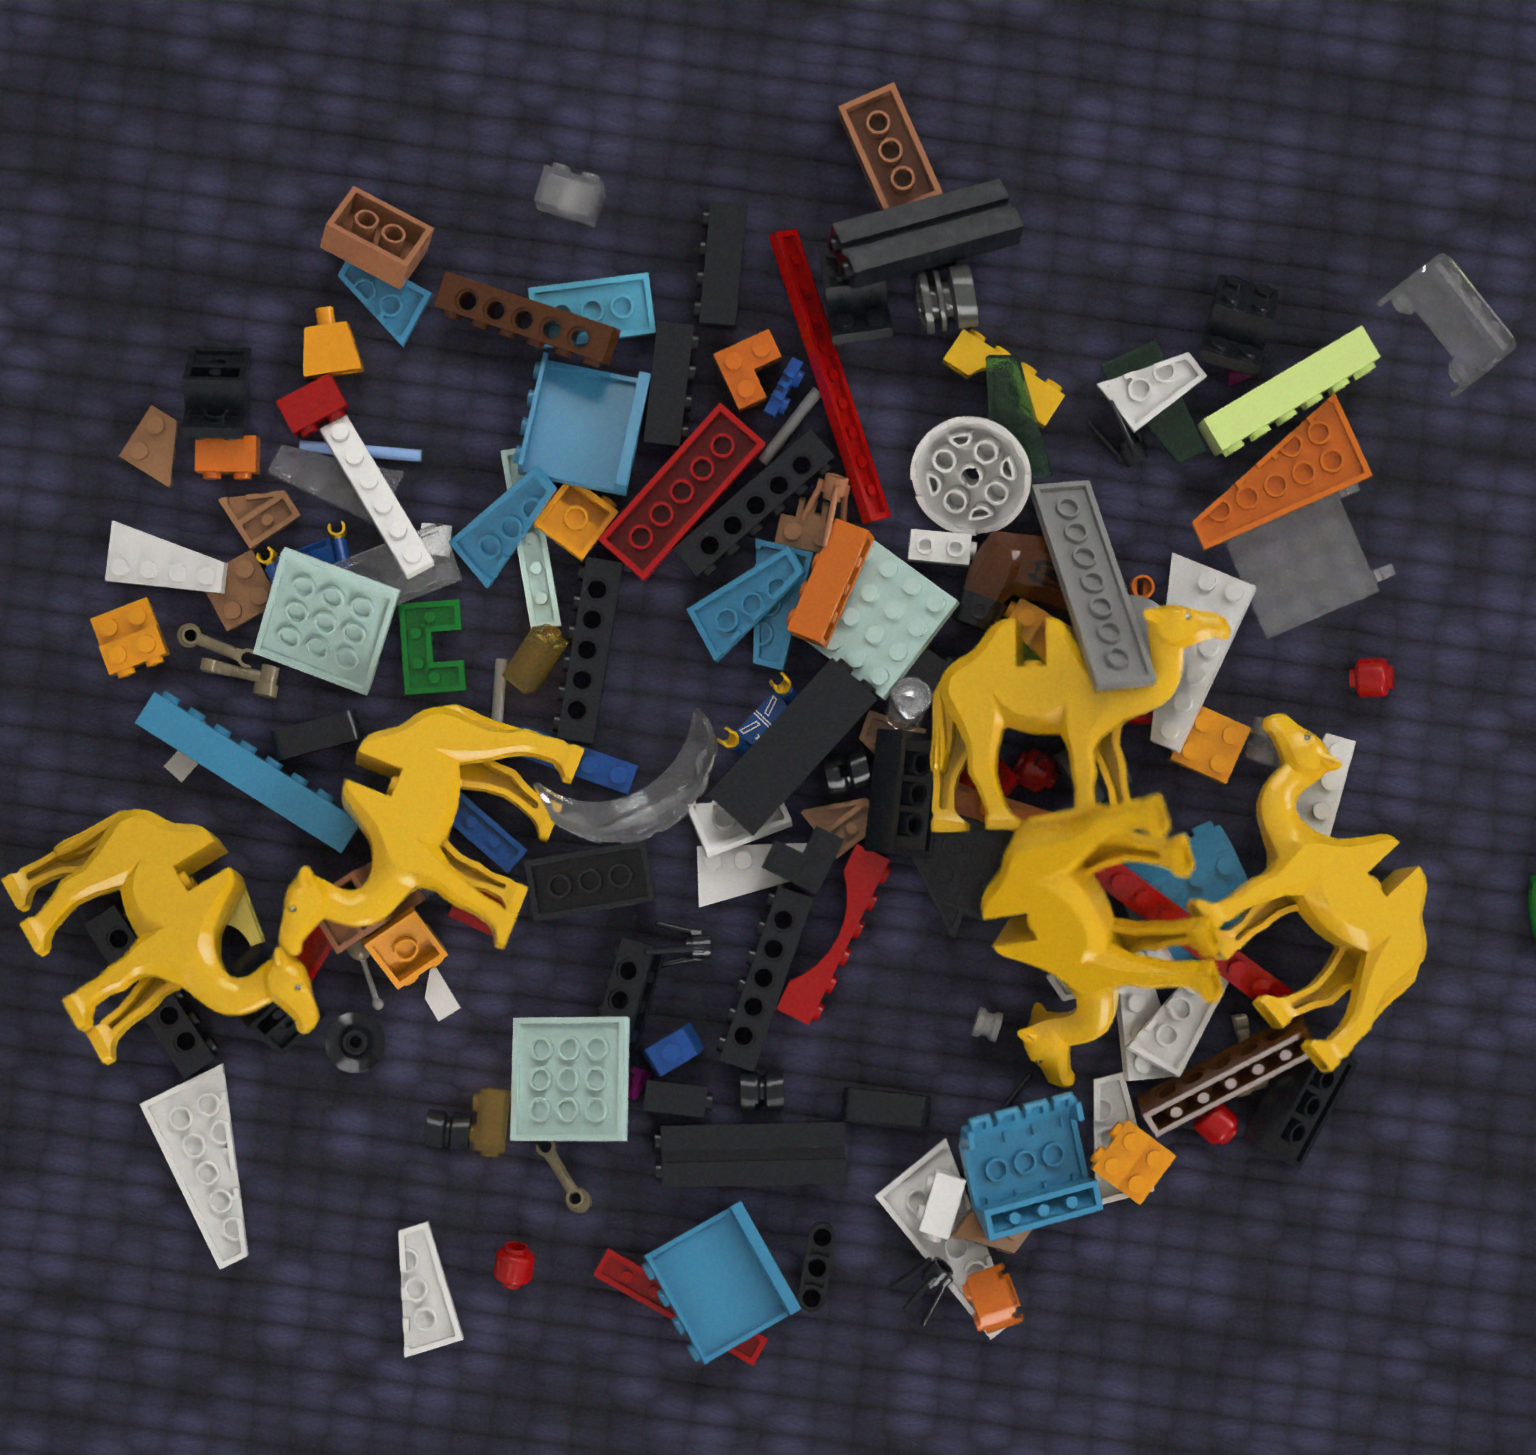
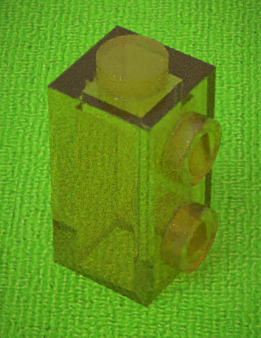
M553 625L533 626L502 676L524 694L538 691L569 642L561 636V631Z
M481 1087L480 1094L474 1093L472 1111L478 1112L477 1123L471 1124L469 1142H474V1150L481 1151L480 1156L498 1158L499 1153H505L507 1149L511 1090Z

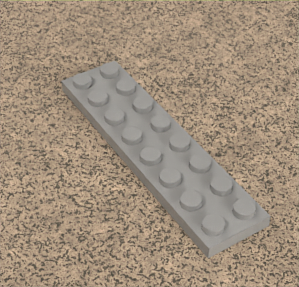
M1090 480L1032 485L1030 496L1094 691L1154 686L1157 678Z

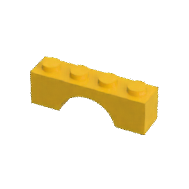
M962 329L943 358L942 363L966 379L983 371H995L1007 376L1014 383L1019 394L1018 413L1044 429L1065 397L1061 393L1063 388L1050 379L1043 381L1035 376L1037 371L1028 364L1021 362L1018 365L1009 359L1011 354L1002 347L996 345L995 348H992L984 342L986 338L976 330L970 329L968 332Z

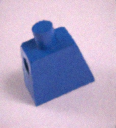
M691 1022L640 1052L656 1078L695 1057L705 1049V1046Z

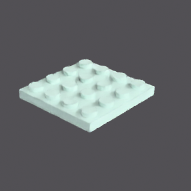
M874 540L827 648H822L810 642L807 643L829 659L833 658L838 661L839 658H842L854 669L851 675L855 679L861 681L864 678L877 690L875 693L886 700L960 603Z
M284 547L280 554L253 653L367 696L372 686L400 590Z
M630 1017L513 1018L510 1141H627Z

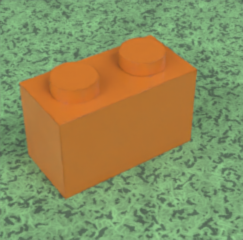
M244 435L243 439L224 440L222 438L195 439V472L203 474V479L220 480L221 474H232L234 480H252V475H260V438L257 435Z

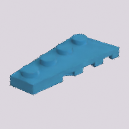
M538 465L448 541L486 588H489L533 525V522L557 490V487Z
M755 538V566L788 546ZM793 547L791 548L806 574L754 626L753 663L780 671L785 670L793 640V635L787 630V618L790 611L797 607L800 600L799 591L801 585L805 580L808 581L811 564L815 556L813 552Z
M791 547L784 548L686 609L715 662H719L806 574Z

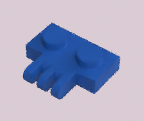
M794 357L791 358L764 409L765 415L775 419L778 413L781 415L785 413L791 401L787 397L792 386L798 388L806 373L801 370L803 367L802 361Z

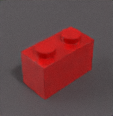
M330 373L276 401L292 433L296 437L302 435L303 438L319 430L318 425L327 420L329 423H332L345 416L344 411L350 409L334 377Z

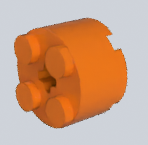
M1003 1263L967 1275V1281L962 1285L967 1301H973L976 1313L973 1314V1318L979 1332L985 1330L989 1334L1024 1321L1023 1313L1016 1314V1307L1020 1306V1302L1009 1273L1002 1274L1001 1272L1005 1268Z

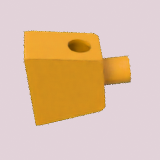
M332 306L316 308L317 325L304 328V377L307 380H313L328 373L332 376L364 372V367L348 322H335L334 308Z

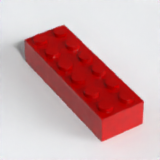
M719 403L598 538L599 543L645 582L669 556L673 548L686 537L766 447V443L723 404Z

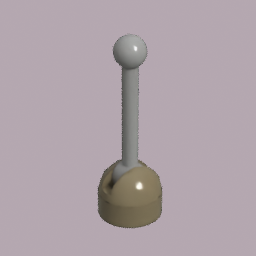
M364 937L347 948V951L353 959L361 961L373 998L372 1007L375 1010H380L383 1008L384 1002L378 997L366 960L370 953L362 940L367 938Z

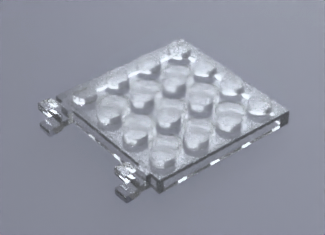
M1358 484L1224 542L1240 580L1255 585L1257 588L1250 604L1265 639L1379 592L1377 582L1396 575L1392 563L1374 571L1370 570L1340 499L1359 491Z

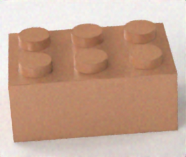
M353 186L325 224L320 248L401 290L427 253L434 228Z

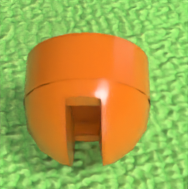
M1147 575L1135 576L1129 583V593L1149 598L1155 590L1154 581ZM1138 580H1141L1140 595L1137 593Z

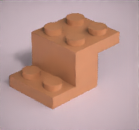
M372 861L348 873L333 883V885L348 891L361 888L369 879ZM420 889L410 893L389 916L373 926L349 927L325 919L318 925L335 952L339 954L364 937L374 933L410 907H416L426 899Z

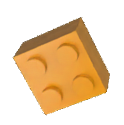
M1202 706L1181 752L1177 753L1171 750L1167 760L1217 783L1227 784L1251 728Z

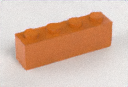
M835 518L828 546L822 548L821 552L816 553L811 564L812 573L808 581L805 580L801 585L799 591L800 600L796 609L793 608L788 615L787 630L794 637L822 648H827L875 539L869 530Z

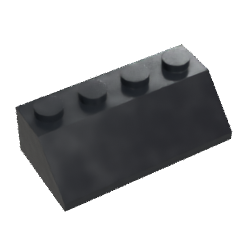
M877 728L864 851L933 858L935 832H931L933 772L930 767L932 734Z
M1346 1056L1340 1060L1339 1065L1332 1072L1322 1073L1312 1060L1308 1058L1275 1075L1267 1092L1262 1096L1261 1103L1254 1116L1248 1122L1242 1138L1301 1169L1358 1062Z

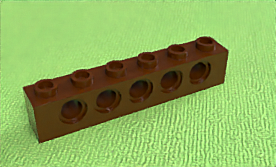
M445 271L434 304L435 307L443 309L442 316L459 321L460 316L471 319L469 325L487 330L488 325L499 328L497 333L499 335L515 340L516 334L527 337L526 344L543 349L545 343L555 347L553 353L571 358L572 353L583 356L581 362L599 368L600 362L610 365L621 330L447 271ZM475 295L476 305L471 310H467L465 305L467 298ZM502 304L504 314L501 318L495 319L493 310L497 305ZM530 313L532 323L528 328L523 329L521 319L525 314ZM554 323H559L560 333L555 338H551L549 336L550 326ZM582 332H586L588 334V342L584 347L579 348L577 337Z
M1301 1014L1293 1017L1291 1022L1283 1029L1268 1027L1182 1072L1180 1078L1172 1077L1138 1095L1137 1100L1142 1116L1154 1135L1158 1137L1308 1059L1309 1057L1302 1050L1301 1045L1306 1039L1315 1040L1313 1033Z

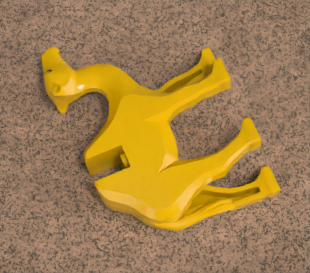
M1175 604L1145 609L1143 616L1148 623L1150 660L1157 678L1154 686L1096 692L1094 691L1080 645L1064 622L1056 618L1046 617V663H1042L1039 660L1023 661V624L1018 619H1004L995 623L988 629L976 648L957 659L947 668L932 693L933 726L930 767L933 772L931 806L933 817L931 819V832H970V824L960 816L956 809L957 786L960 774L967 763L968 773L979 792L987 813L985 829L1017 830L1025 822L1008 807L997 774L999 751L1004 732L1007 728L1032 735L1061 736L1070 756L1071 775L1075 787V808L1096 803L1095 784L1098 770L1095 760L1107 785L1110 805L1132 800L1128 787L1127 765L1120 746L1122 726L1128 720L1164 705L1173 697L1182 677L1184 649L1213 638L1226 640L1230 637L1231 629L1225 617L1217 613L1200 611Z
M459 704L422 710L398 727L376 731L368 735L357 750L355 764L391 778L387 795L345 779L341 801L344 809L355 821L370 845L372 868L369 879L361 888L348 891L315 876L308 866H303L297 877L289 885L285 894L283 918L278 939L280 946L290 956H298L302 951L304 940L323 919L349 927L373 926L389 916L410 893L424 888L437 892L454 906L475 915L486 923L493 933L494 946L504 950L529 887L491 872L479 862L462 855L448 841L458 809L460 790L486 792L505 798L532 820L537 829L538 839L547 843L561 806L552 802H546L522 779L515 769L497 763L494 760L517 756L534 757L553 764L558 770L562 782L571 784L585 748L575 744L568 745L564 740L545 736L528 728L521 729L492 720ZM478 890L484 891L492 895L493 897L501 900L503 907L497 902L483 895Z
M1278 713L1263 718L1261 722V727L1263 731L1269 734L1281 763L1264 783L1256 803V817L1267 852V868L1262 874L1245 881L1228 896L1215 903L1196 898L1191 899L1185 907L1193 918L1213 916L1221 942V947L1217 950L1216 957H1214L1216 960H1227L1255 934L1268 928L1281 916L1296 911L1314 932L1334 946V950L1323 969L1309 985L1283 998L1264 995L1258 996L1252 1002L1253 1006L1273 1029H1283L1291 1022L1293 1017L1319 1007L1333 1005L1348 990L1352 989L1345 1016L1339 1026L1325 1040L1306 1039L1301 1045L1302 1050L1322 1073L1332 1072L1339 1065L1340 1060L1346 1057L1357 1042L1371 1030L1373 1022L1382 1011L1416 981L1419 966L1425 958L1427 948L1426 932L1422 917L1427 894V881L1419 865L1396 869L1381 883L1374 876L1368 874L1376 864L1400 843L1391 835L1376 834L1357 838L1336 839L1317 832L1301 820L1296 811L1298 796L1327 772L1340 769L1342 763L1338 758L1331 755L1325 743L1315 734L1299 726L1286 714ZM1243 912L1238 921L1226 930L1219 929L1224 922L1230 921Z
M1160 794L1108 806L1100 803H1090L1073 809L1029 817L1015 831L1003 856L1002 866L989 882L982 897L981 910L983 919L1027 913V916L1010 918L993 944L994 949L1004 957L1051 973L1064 983L1076 998L1077 1007L1068 1012L1047 1011L1041 1003H1034L1028 1026L1018 1031V1036L1023 1040L1024 1048L1030 1060L1042 1069L1048 1082L1052 1085L1069 1088L1074 1084L1075 1074L1071 1069L1070 1058L1071 1046L1093 1041L1108 1031L1117 1012L1119 987L1134 986L1148 989L1163 987L1187 988L1200 994L1208 1004L1218 1002L1223 994V985L1214 959L1170 961L1137 954V952L1146 950L1159 951L1170 946L1190 945L1203 958L1216 957L1217 950L1221 947V942L1212 915L1175 921H1134L1114 918L1106 893L1093 874L1106 867L1130 861L1164 866L1172 871L1176 877L1191 876V871L1195 867V860L1187 835H1174L1170 839L1162 838L1166 836V831L1170 828V822ZM1138 827L1146 831L1149 835L1141 834L1129 829Z
M142 809L119 810L83 832L63 840L54 847L53 852L20 868L17 873H10L1 879L17 909L24 913L30 910L33 897L38 888L53 880L65 877L61 879L52 896L35 917H28L19 923L34 951L42 957L50 953L55 931L79 905L98 896L118 890L121 891L126 915L138 939L123 957L108 966L97 978L78 988L75 993L69 994L62 999L74 1024L79 1030L86 1032L101 1061L107 1065L115 1062L117 1044L126 1031L156 1009L166 996L182 988L186 989L213 1011L226 1016L248 1014L274 1002L295 1020L296 1028L300 1033H310L319 1021L320 1016L313 995L312 983L302 962L294 956H290L282 947H277L273 953V958L249 976L235 978L226 972L221 955L222 935L234 909L244 894V879L231 867L224 869L199 885L192 876H189L227 854V849L214 834L201 826L173 823L153 812ZM139 980L120 1006L102 1019L99 1025L93 1027V1015L96 1006L109 996L125 991L134 982Z

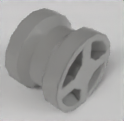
M979 1007L971 1035L975 1037L982 1035L987 1037L989 1041L996 1042L1003 1020V1013L996 1012L993 1014L989 1013L986 1008Z

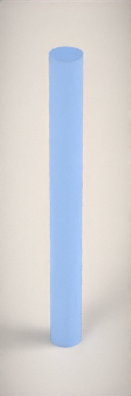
M300 440L299 452L333 455L326 442ZM365 445L372 458L421 462L422 450Z

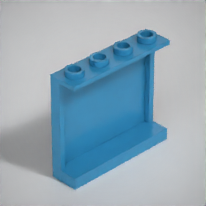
M543 352L542 361H536L533 371V379L537 380L535 390L530 389L527 397L526 407L531 408L529 417H523L520 435L524 436L522 446H516L513 463L518 464V475L525 476L538 465L552 482L626 496L650 390L651 373L639 371L638 378L551 361L548 360V353Z
M741 1201L643 1256L645 1263L641 1264L646 1276L650 1281L655 1278L660 1287V1290L656 1293L665 1308L671 1307L675 1314V1317L671 1320L680 1335L686 1334L691 1343L686 1346L695 1362L700 1360L702 1365L707 1364L709 1361L801 1309Z

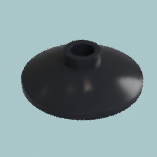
M362 1012L345 1013L337 1017L328 1027L324 1040L325 1051L329 1060L340 1070L348 1073L365 1072L373 1068L381 1060L386 1047L385 1033L379 1022L372 1016ZM354 1036H358L362 1040V1044L358 1048L353 1047L351 1044V1039Z

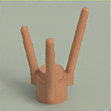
M826 473L825 479L818 478L816 488L800 516V520L805 521L820 493L824 492L823 498L831 502L823 534V548L828 546L837 502L841 501L840 520L847 522L848 495L851 487L848 485L849 478L833 473Z

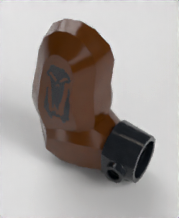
M1000 531L990 533L978 547L974 558L967 568L963 589H959L956 599L960 604L953 612L952 619L986 633L991 626L1001 620L1007 609V606L1004 604L1010 597L1038 603L1060 615H1070L1045 538L1036 535Z

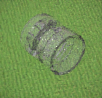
M908 677L896 683L885 711L887 721L893 728L913 731L921 726L932 696L925 682L917 678Z
M1254 716L1250 730L1253 740L1247 741L1243 758L1278 768L1281 763L1277 750L1269 734L1263 731L1261 727L1263 717Z

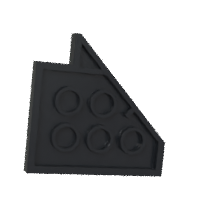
M964 816L961 817L970 824V832L935 833L933 858L911 856L949 935L954 938L956 937L963 913L993 923L994 918L983 919L981 901L989 882L1001 868L1003 856L1014 835L1005 830H986L984 823Z

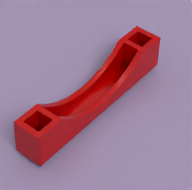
M855 844L843 869L847 903L844 921L838 937L830 950L816 965L788 981L776 1006L777 1010L807 1025L810 1024L811 1020L818 1021L825 1006L820 1001L825 992L831 994L838 980V977L834 976L838 964L844 967L852 951L847 946L852 937L858 939L865 925V922L860 919L865 909L871 912L879 896L874 891L879 882L885 884L892 867L887 866L889 859L873 851H864L863 846Z

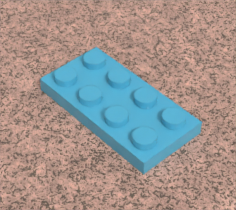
M648 272L528 288L529 299L621 330L618 339L656 334ZM554 323L549 328V336L555 338L560 333L559 323ZM582 332L577 337V344L587 343L588 334ZM544 343L543 349L552 348L554 346Z

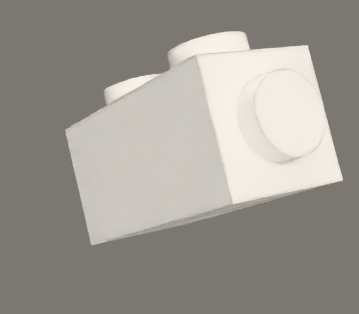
M911 529L907 561L968 567L970 560L976 554L977 542H971L972 534Z
M935 1169L933 1176H927L923 1192L928 1194L925 1205L919 1204L914 1222L919 1223L918 1230L924 1232L923 1238L940 1243L941 1238L949 1240L966 1184L965 1178Z

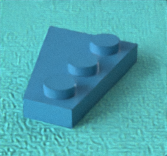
M346 261L337 275L400 345L404 347L433 294L409 280L399 290Z

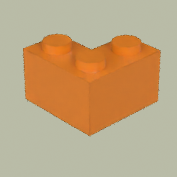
M769 329L713 354L716 365L738 413L767 401L756 372L782 360V356Z

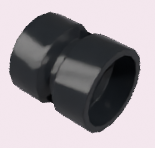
M864 748L847 751L844 757L837 753L825 756L822 760L830 795L847 792L849 786H852L855 790L871 786V777ZM847 766L849 776L841 777L839 768Z
M740 1071L741 1111H758L761 1106H764L767 1111L784 1110L783 1071H766L763 1076H760L757 1071Z
M429 1109L425 1129V1149L442 1150L445 1145H448L450 1151L468 1153L472 1131V1113L454 1112L451 1117H448L446 1111Z

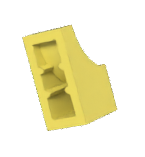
M245 886L244 894L234 909L227 925L239 930L246 937L250 946H254L266 941Z

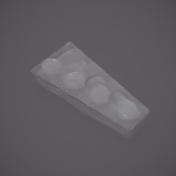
M281 445L268 469L269 475L375 526L335 458L313 451ZM379 468L395 495L405 472Z

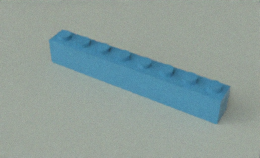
M164 691L162 695L157 692L153 693L135 721V724L336 851L345 854L360 829L344 807L342 809L332 803L335 797L321 788L317 792L307 787L309 781L295 772L291 776L281 770L283 764L270 756H267L264 760L255 753L258 749L242 739L239 744L229 738L232 732L218 723L214 727L204 722L206 716L198 710L190 707L187 711L180 707L178 704L181 700L167 691Z

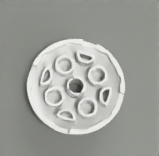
M956 417L932 428L918 444L910 469V478L916 493L915 498L921 509L932 521L953 533L976 536L977 534L996 532L1004 528L1021 512L1027 502L1031 489L1030 463L1020 442L1003 426L981 417ZM976 468L979 479L970 478L966 473V469Z

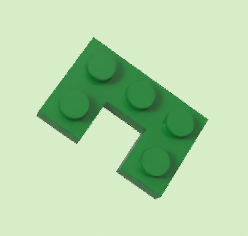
M460 600L398 604L405 695L467 691L465 661L434 662L433 632L462 630Z

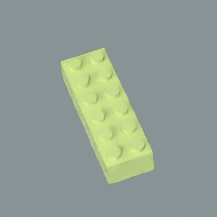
M1361 325L1204 418L1197 427L1214 456L1216 457L1223 453L1226 458L1245 445L1243 440L1249 437L1250 441L1253 442L1271 430L1269 425L1273 422L1278 427L1292 419L1293 416L1297 415L1295 409L1300 406L1305 411L1324 399L1322 393L1327 391L1330 396L1350 383L1349 377L1353 376L1355 380H1358L1376 368L1374 362L1381 356Z

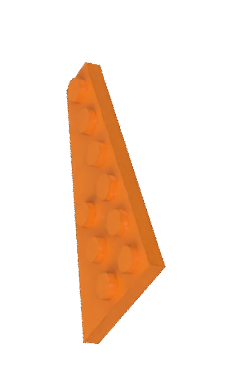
M1332 394L1319 408L1311 413L1298 427L1290 432L1244 476L1237 480L1234 485L1192 521V527L1203 551L1373 476L1336 394Z

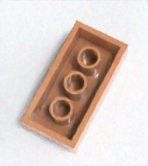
M894 82L838 106L837 114L880 210L943 194Z

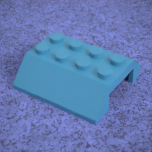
M1211 820L1192 828L1193 837L1189 838L1187 835L1195 860V867L1191 871L1190 877H1176L1172 871L1161 865L1130 861L1123 862V864L1187 912L1188 910L1185 905L1191 899L1197 898L1215 903L1228 896L1239 885L1247 881L1248 878L1221 825L1214 827ZM1124 905L1130 920L1146 921ZM1243 912L1230 921L1224 922L1219 929L1226 930L1238 921ZM1180 945L1167 947L1175 961L1199 960Z
M1071 1091L1051 1096L1050 1103H1048L1046 1098L1022 1104L1021 1111L1018 1106L995 1111L992 1119L988 1113L968 1119L966 1126L961 1127L959 1150L970 1202L988 1241L1104 1210L1098 1180L1088 1176L1077 1121L1085 1120L1082 1104Z

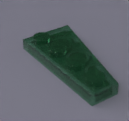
M1156 340L1099 367L1111 380L1123 376V374L1146 368L1165 359ZM1182 397L1146 424L1177 464L1206 451L1205 445Z
M988 355L986 357L988 420L994 421L1006 428L1020 442L1030 463L1031 477H1051L1053 472L1019 355Z

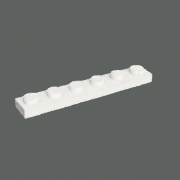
M345 415L320 428L322 437L407 580L433 567L434 561L348 416Z

